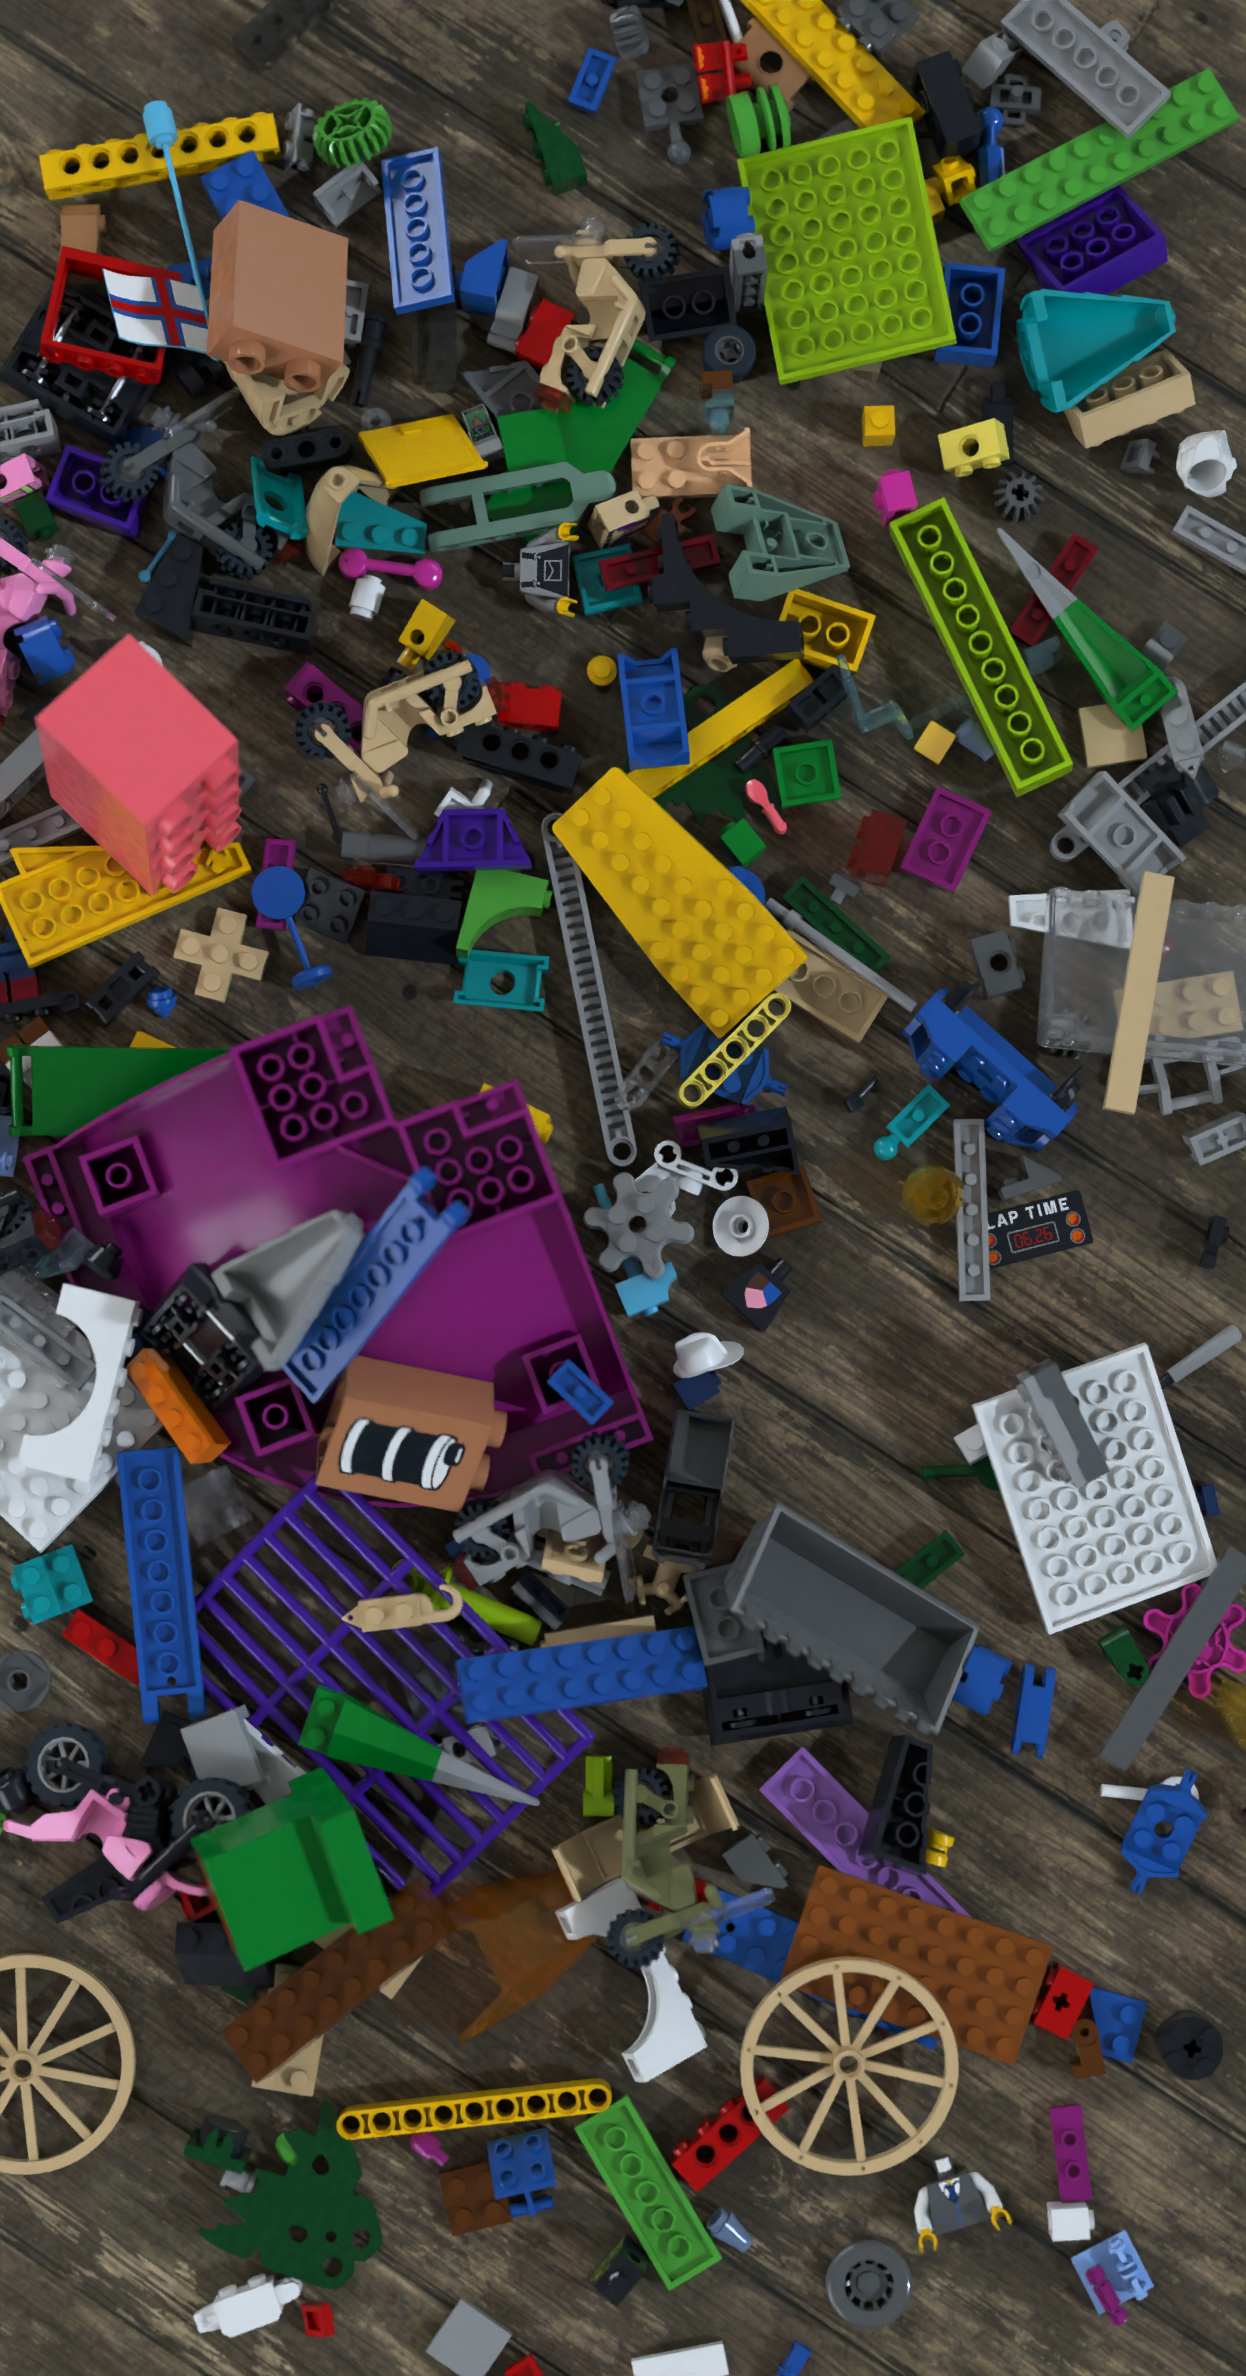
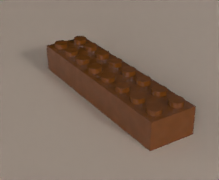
M422 1877L410 1881L387 1899L394 1919L360 1935L352 1927L221 2031L255 2083L263 2081L277 2072L458 1929Z

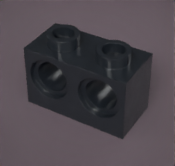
M833 664L788 704L787 713L807 734L851 695L853 685Z

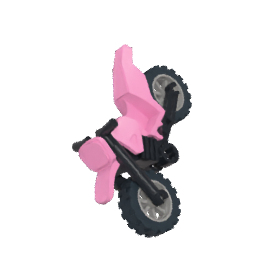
M62 1723L58 1726H50L46 1728L47 1731L45 1733L37 1735L35 1738L37 1741L35 1744H31L28 1749L30 1753L29 1759L25 1760V1767H28L26 1779L27 1782L32 1784V1792L35 1795H40V1800L53 1806H79L73 1811L44 1814L33 1824L19 1820H5L3 1829L6 1832L30 1838L32 1841H82L89 1833L98 1835L103 1843L102 1851L104 1856L125 1878L132 1881L127 1888H112L109 1893L112 1900L134 1901V1905L143 1911L158 1907L172 1896L176 1890L194 1895L211 1896L208 1887L188 1881L178 1871L191 1859H197L190 1841L191 1838L256 1810L254 1803H251L249 1800V1793L246 1790H242L240 1788L241 1785L225 1778L208 1777L202 1780L198 1779L192 1782L190 1787H185L180 1792L182 1795L177 1799V1786L171 1779L143 1777L135 1782L126 1776L110 1772V1763H108L107 1759L110 1755L108 1749L103 1746L105 1742L100 1736H96L95 1731L78 1724ZM66 1742L76 1744L70 1756L65 1745ZM59 1747L61 1757H52L54 1751ZM81 1750L85 1755V1759H77ZM58 1775H63L61 1787L53 1780ZM70 1779L79 1782L74 1787L68 1788ZM212 1796L222 1798L215 1811L210 1798ZM204 1801L207 1810L196 1811L200 1803ZM173 1804V1807H175L174 1813L168 1810V1806ZM228 1804L232 1815L225 1816L223 1810ZM171 1822H173V1828H171L172 1836L176 1838L171 1839L168 1843V1832L170 1831L169 1825Z

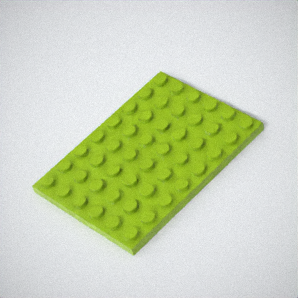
M912 116L737 159L742 187H748L750 192V205H747L748 216L754 217V236L762 234L768 268L764 304L780 385L957 344Z

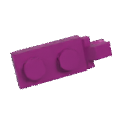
M728 1105L675 1116L673 1120L677 1142L681 1148L698 1145L700 1141L696 1124L757 1112L756 1106Z

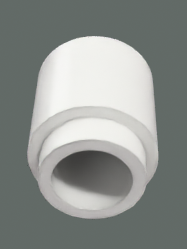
M371 575L357 578L349 603L351 608L350 616L366 622L373 621L374 616L378 615L385 592V587L381 585V579Z

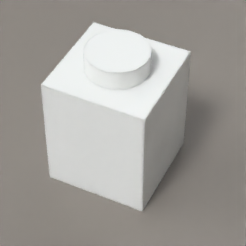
M1084 2200L1061 2203V2201L1047 2202L1048 2228L1052 2241L1090 2239V2229L1095 2228L1093 2210H1088Z

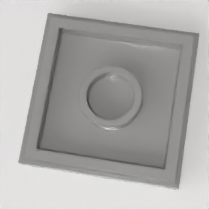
M461 2297L426 2348V2352L459 2376H485L511 2338L512 2332Z

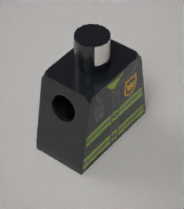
M626 2234L588 2279V2282L617 2307L646 2272L649 2256L642 2247ZM629 2254L632 2255L637 2261L635 2262V2261L629 2256Z

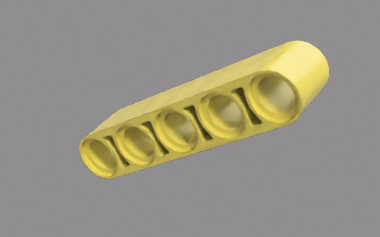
M773 993L768 996L680 1085L676 1095L679 1104L684 1108L692 1109L703 1103L788 1016L791 1010V1003L788 997L782 993ZM776 1000L782 1004L783 1013L776 1016L769 1011L768 1005L770 1001ZM749 1022L760 1024L762 1027L760 1037H753L748 1033L747 1026ZM735 1043L741 1048V1056L739 1058L733 1059L728 1056L726 1052L728 1044ZM707 1065H715L719 1068L720 1077L718 1080L707 1078L705 1075ZM693 1086L699 1091V1099L696 1102L686 1100L684 1097V1089L686 1087Z

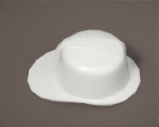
M697 1332L675 1343L678 1360L673 1366V1372L677 1377L691 1378L707 1371L732 1365L741 1359L744 1354V1348L739 1343L733 1341L720 1342L715 1335L710 1333Z

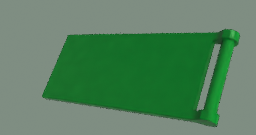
M635 339L631 350L660 367L661 370L658 375L627 358L622 368L624 373V380H621L624 384L623 388L617 389L619 395L617 398L612 395L610 397L612 402L606 403L604 409L596 407L593 403L592 406L587 405L585 401L582 403L571 390L569 384L568 390L576 400L574 404L565 400L559 403L549 399L544 408L556 406L567 462L582 473L594 471L610 473L677 362L676 359L671 356L665 357ZM585 378L584 385L587 386L589 380ZM562 480L542 484L543 487L541 488L530 486L515 489L513 493L507 494V491L493 493L486 504L488 519L498 521L569 507L573 501L570 483ZM578 526L570 528V536L574 535ZM542 533L523 536L520 538L525 540L526 542H529L530 540L534 539Z
M7 1045V1056L10 1057L12 1124L9 1125V1135L13 1137L28 1135L69 1136L92 1120L126 1101L208 1061L227 1054L230 1050ZM23 1056H31L33 1125L24 1124Z

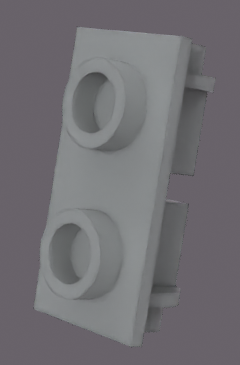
M298 103L291 112H288L285 118L284 128L288 130V137L283 145L282 158L285 159L286 171L293 164H296L297 169L301 171H308L309 166L313 163L314 144L305 142L304 138L313 140V127L316 125L317 118L311 109H303L301 112V103Z

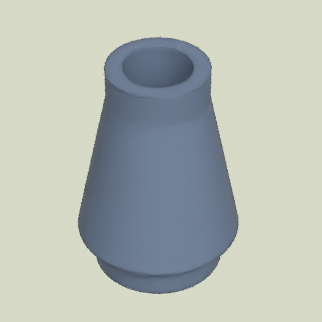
M969 717L953 733L958 738L956 742L981 757L984 761H987L995 753L978 720L974 721Z
M720 2207L709 2218L706 2227L710 2230L711 2236L729 2244L741 2253L745 2252L752 2244L753 2237L747 2233L731 2210H725Z

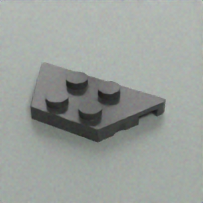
M527 360L514 362L506 366L489 367V369L475 372L467 371L462 374V378L496 421L497 416L544 408L550 399L546 396L547 392L540 384V377Z

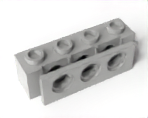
M38 399L0 408V437H3L0 439V465L23 453L35 459L62 452L55 420L49 409H42ZM24 430H32L31 432H28V433H20L21 431H24Z

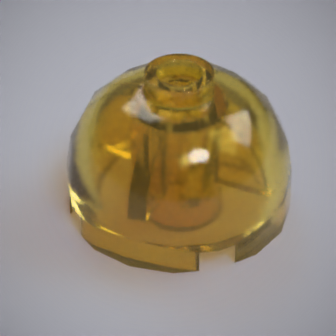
M925 1164L913 1170L904 1181L902 1188L903 1204L910 1215L924 1226H931L930 1224L936 1222L943 1224L955 1216L962 1206L963 1198L961 1193L962 1189H964V1184L953 1171L940 1164Z

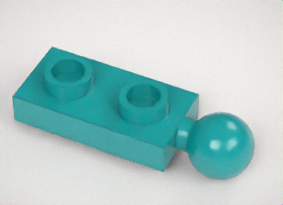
M928 1084L885 1127L891 1135L880 1137L875 1142L874 1152L876 1156L881 1160L894 1158L898 1152L899 1143L908 1148L950 1104Z

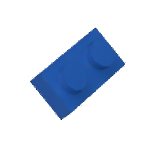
M589 47L569 96L568 106L595 116L617 63V58Z
M569 1358L547 1380L591 1425L614 1403Z

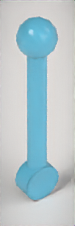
M172 529L168 532V539L146 570L139 573V579L143 583L151 581L152 571L172 544L177 533H179L177 530Z

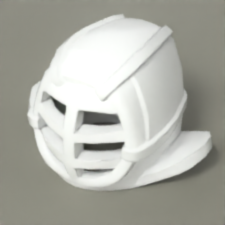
M1225 430L1202 432L1187 437L1179 445L1176 461V470L1179 477L1183 480L1185 488H1189L1205 497H1214L1225 493L1226 481L1231 479L1233 470L1237 468L1236 459L1232 458Z

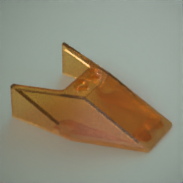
M561 1871L488 1882L442 1906L458 1928L455 1931L470 1930L474 1933L501 1987L500 1994L474 2022L459 2031L457 2040L460 2045L545 1994L599 1938L600 1935L592 1934L577 1940L567 1939L555 1911L570 1904L574 1899Z

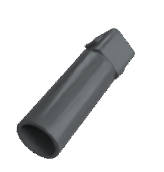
M359 830L353 832L343 831L341 857L356 862L364 860L414 865L416 859H419L426 847L425 842L428 838L379 833L370 834L362 833Z

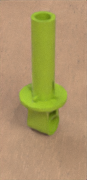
M402 1560L397 1561L393 1565L392 1570H394ZM447 1564L442 1573L437 1572L447 1584L455 1587L460 1592L462 1599L493 1630L528 1645H533L542 1625L540 1619L453 1583L454 1576L451 1577L453 1566ZM414 1567L408 1572L412 1576V1580L405 1582L406 1585L414 1593L420 1592L428 1596L434 1610H440V1607L443 1609L451 1607L448 1601Z

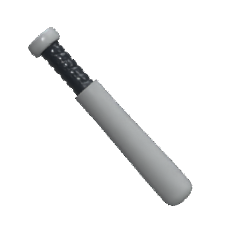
M1234 1325L1226 1327L1180 1362L1166 1370V1374L1158 1378L1161 1389L1164 1390L1165 1387L1172 1383L1176 1384L1239 1342L1242 1338L1240 1330Z

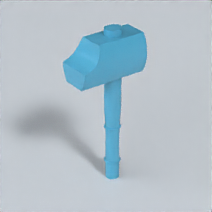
M601 1183L592 1187L600 1208H611L613 1206L611 1198H609L604 1184ZM628 1258L622 1262L629 1279L615 1284V1287L628 1318L643 1313L644 1317L657 1313V1306L669 1302V1287L677 1279L672 1262L665 1263L664 1274L655 1280L647 1278L642 1273L637 1259Z

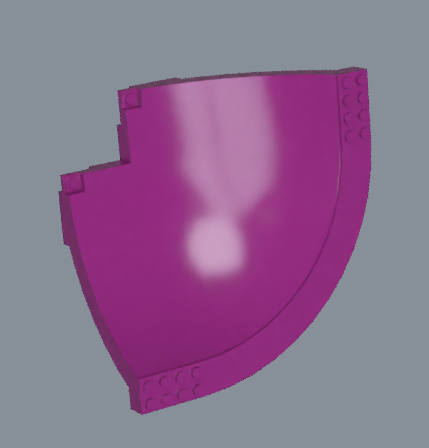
M349 1005L323 1016L319 1014L229 1049V1053L176 1076L115 1107L71 1133L59 1143L23 1156L70 1284L140 1301V1306L150 1311L154 1309L192 1263H206L215 1271L221 1265L257 1249L258 1246L290 1233L292 1228L333 1210L346 1214L352 1213L361 1220L364 1236L357 1247L358 1249L408 1184L410 1178L418 1170L427 1166L438 1177L435 1186L422 1196L428 1205L441 1217L450 1205L460 1201L470 1211L471 1215L463 1225L454 1231L357 1355L494 1383V1409L506 1411L507 1413L505 1434L499 1448L485 1447L483 1454L490 1456L489 1473L485 1487L482 1491L469 1489L464 1503L474 1501L475 1498L483 1500L485 1497L494 1498L500 1496L547 1469L555 1470L561 1475L573 1471L574 1468H572L571 1463L576 1445L579 1441H582L586 1434L591 1436L593 1431H597L598 1434H602V1431H608L607 1435L611 1437L613 1433L616 1434L619 1442L621 1440L625 1442V1449L654 1440L517 1079L396 1122L353 1007ZM107 1241L116 1244L123 1250L121 1255L125 1259L121 1276L115 1280H108L85 1264V1252L100 1242L106 1244ZM190 1298L186 1303H184V1304H183L182 1306H180L179 1308L182 1310V1309H183L185 1306H187L193 1299ZM126 1358L124 1368L132 1359ZM568 1358L614 1402L593 1425L547 1382ZM176 1363L180 1371L183 1373L185 1378L193 1387L194 1382L192 1381V1379ZM282 1368L276 1371L265 1370L242 1396L235 1398L236 1402L226 1412L212 1413L207 1407L231 1441V1444L218 1456L258 1477L298 1491L316 1473L318 1439L321 1435V1430L339 1379L321 1401L313 1404ZM127 1374V1378H128V1379L132 1382V1384L136 1387V1385L134 1384V1382L131 1380V1378H130L129 1375ZM599 1451L600 1457H605L604 1451ZM590 1453L587 1455V1461L589 1458V1463L593 1459V1453L591 1455ZM319 1486L315 1491L320 1497L352 1504L338 1489ZM359 1493L371 1506L392 1508L428 1507Z

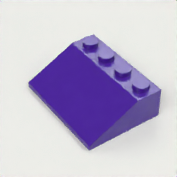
M1120 185L1016 240L1018 248L1042 288L1049 290L1107 295L1168 261L1165 235Z

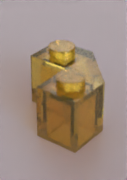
M1222 1678L1215 1709L1220 1718H1222L1235 1745L1246 1750V1684Z

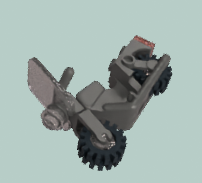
M235 387L183 420L180 413L174 414L170 411V406L167 405L164 410L158 407L149 422L154 425L151 431L154 433L158 431L162 434L161 438L163 439L148 448L145 447L144 450L139 449L140 444L138 443L130 446V442H124L123 446L119 443L115 445L113 450L110 449L100 469V475H102L101 483L102 485H107L105 489L109 494L111 491L115 493L113 498L117 500L119 497H123V502H129L130 499H133V502L139 501L140 497H146L149 491H151L158 477L156 475L158 467L167 461L163 501L164 521L214 555L217 563L222 562L221 569L223 571L226 569L230 571L228 576L233 578L234 575H238V580H244L246 577L252 581L255 575L259 576L270 560H275L283 567L290 559L295 562L304 549V546L300 544L303 539H290V534L265 525L264 528L261 527L256 520L254 496L244 492L230 502L224 503L215 496L212 485L216 467L202 453L201 437L204 432L215 431L217 425L213 420L233 407L241 394L240 389ZM235 519L233 524H231L229 528H226L224 531L220 529V527L222 528L227 523Z

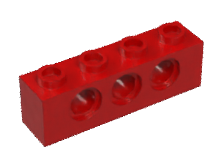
M764 2074L759 2079L754 2077L755 2089L760 2102L779 2092ZM744 2093L736 2100L732 2097L729 2098L719 2108L720 2114L712 2121L709 2118L706 2119L695 2130L697 2132L695 2137L689 2142L686 2139L683 2140L672 2151L674 2154L671 2157L672 2165L696 2193L762 2134L753 2117L746 2116L743 2113V2108L747 2105ZM786 2100L765 2113L771 2122L774 2123L790 2109L789 2104ZM726 2124H732L737 2128V2132L734 2136L727 2138L720 2134L721 2127ZM708 2145L714 2150L712 2156L709 2158L699 2157L696 2152L700 2146Z

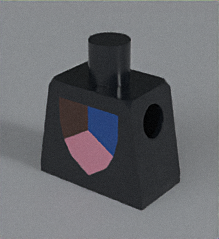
M780 1257L769 1270L758 1262L724 1289L720 1295L764 1333L791 1291L782 1281L793 1269Z

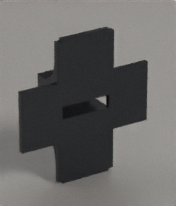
M1170 759L1141 779L1151 799L1139 807L1163 833L1171 830L1180 847L1210 828L1202 813V808L1219 796V790L1205 767L1199 766L1195 779H1192L1189 775L1181 777L1172 759ZM1172 789L1175 796L1172 794H1168L1167 792Z

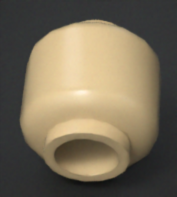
M727 635L706 637L702 651L703 659L715 671L727 672L738 665H733L729 656H724L723 638L728 637Z

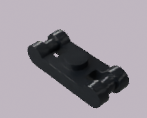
M139 951L133 954L83 1005L90 1013L94 1012L99 1017L98 1021L104 1027L109 1026L160 975V971L155 966L150 967L144 961L146 957ZM135 969L142 975L137 981H134L129 976ZM107 996L114 1002L108 1009L102 1004V1001Z

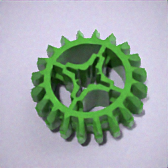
M355 98L352 102L344 101L342 105H334L333 110L326 111L325 117L317 120L318 124L313 127L314 134L312 135L319 157L326 161L328 166L335 165L338 169L344 165L347 168H350L353 164L360 166L361 162L365 160L370 161L372 156L380 155V149L386 148L387 142L392 139L391 132L393 130L387 111L382 105L378 104L376 100L369 101L368 98H364L359 101Z

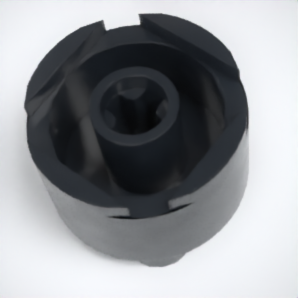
M1189 2010L1178 2011L1164 2020L1157 2029L1155 2037L1157 2052L1163 2063L1172 2073L1186 2080H1199L1214 2074L1222 2060L1223 2041L1218 2030L1203 2015ZM1192 2040L1195 2045L1187 2051L1183 2046L1184 2044H1189Z

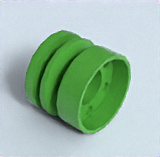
M777 83L768 85V98L763 87L757 88L756 103H752L747 91L726 96L730 130L739 158L760 154V139L765 140L770 151L776 150V137L781 148L790 146L791 121L789 110Z

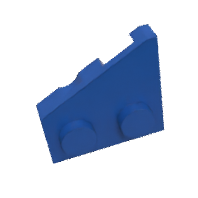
M1093 1986L1089 1997L1093 2021L1099 2033L1102 2055L1132 2063L1147 2002Z

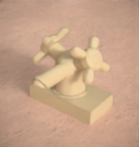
M647 1543L643 1556L656 1561L652 1555L653 1545ZM665 1561L664 1564L658 1563L656 1574L651 1583L643 1584L642 1575H638L636 1577L635 1593L637 1598H639V1603L646 1605L645 1596L656 1595L659 1598H664L670 1605L664 1610L666 1615L669 1616L673 1612L681 1610L685 1603L688 1602L687 1593L679 1598L674 1590L682 1573L690 1574L702 1571L698 1570L696 1566Z

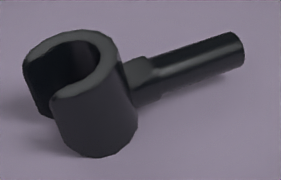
M875 1076L861 1089L859 1088L844 1099V1105L849 1113H853L865 1106L860 1097L864 1096L879 1082Z

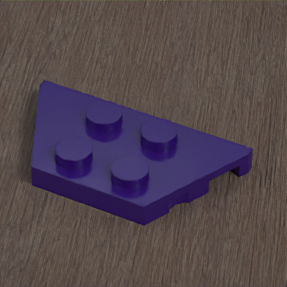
M503 808L443 810L436 822L435 830L430 833L425 842L426 847L414 863L416 872L532 869L531 860L527 856Z

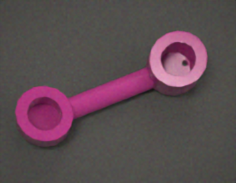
M348 548L342 552L338 560L341 575L350 581L363 578L367 570L412 576L415 584L423 590H433L442 581V569L431 558H422L412 565L367 558L361 549Z

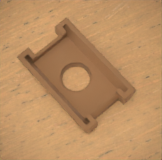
M753 17L747 24L749 31L738 42L746 44L748 60L733 63L734 73L736 75L750 73L752 89L756 92L757 88L763 87L767 98L768 85L777 83L790 112L794 106L791 98L806 82L813 86L816 81L756 17ZM766 52H775L782 58V68L774 74L766 73L760 67L759 60Z

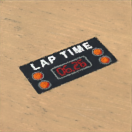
M1080 1191L989 1213V1270L1093 1243Z

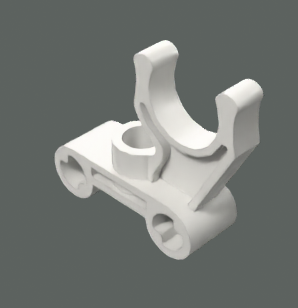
M665 1140L655 1148L654 1156L657 1162L635 1179V1185L640 1192H653L660 1182L669 1179L675 1181L680 1189L699 1196L703 1184L718 1190H730L738 1181V1172L736 1169H729L733 1173V1181H726L722 1185L716 1180L717 1171L723 1172L725 1168L714 1167L711 1171L682 1159V1149L679 1144L672 1140ZM670 1145L674 1147L673 1153L677 1154L673 1162H665L663 1160L664 1155L660 1153L663 1146ZM675 1200L669 1208L671 1217L676 1210Z

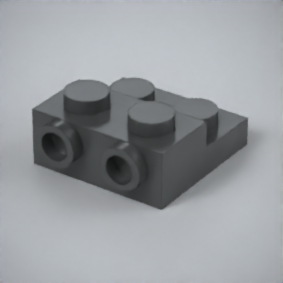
M845 0L836 10V17L838 18L836 22L838 24L842 23L847 30L846 32L848 34L851 32L858 39L857 43L859 45L862 43L868 50L867 53H871L878 59L918 20L919 13L905 0Z

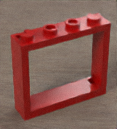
M62 245L40 342V357L46 358L53 363L65 362L74 364L83 370L96 369L104 371L113 377L126 376L135 378L144 384H160L168 347H157L154 363H149L54 341V336L69 273L105 281L102 270L106 269L126 276L164 278L181 282L182 273Z

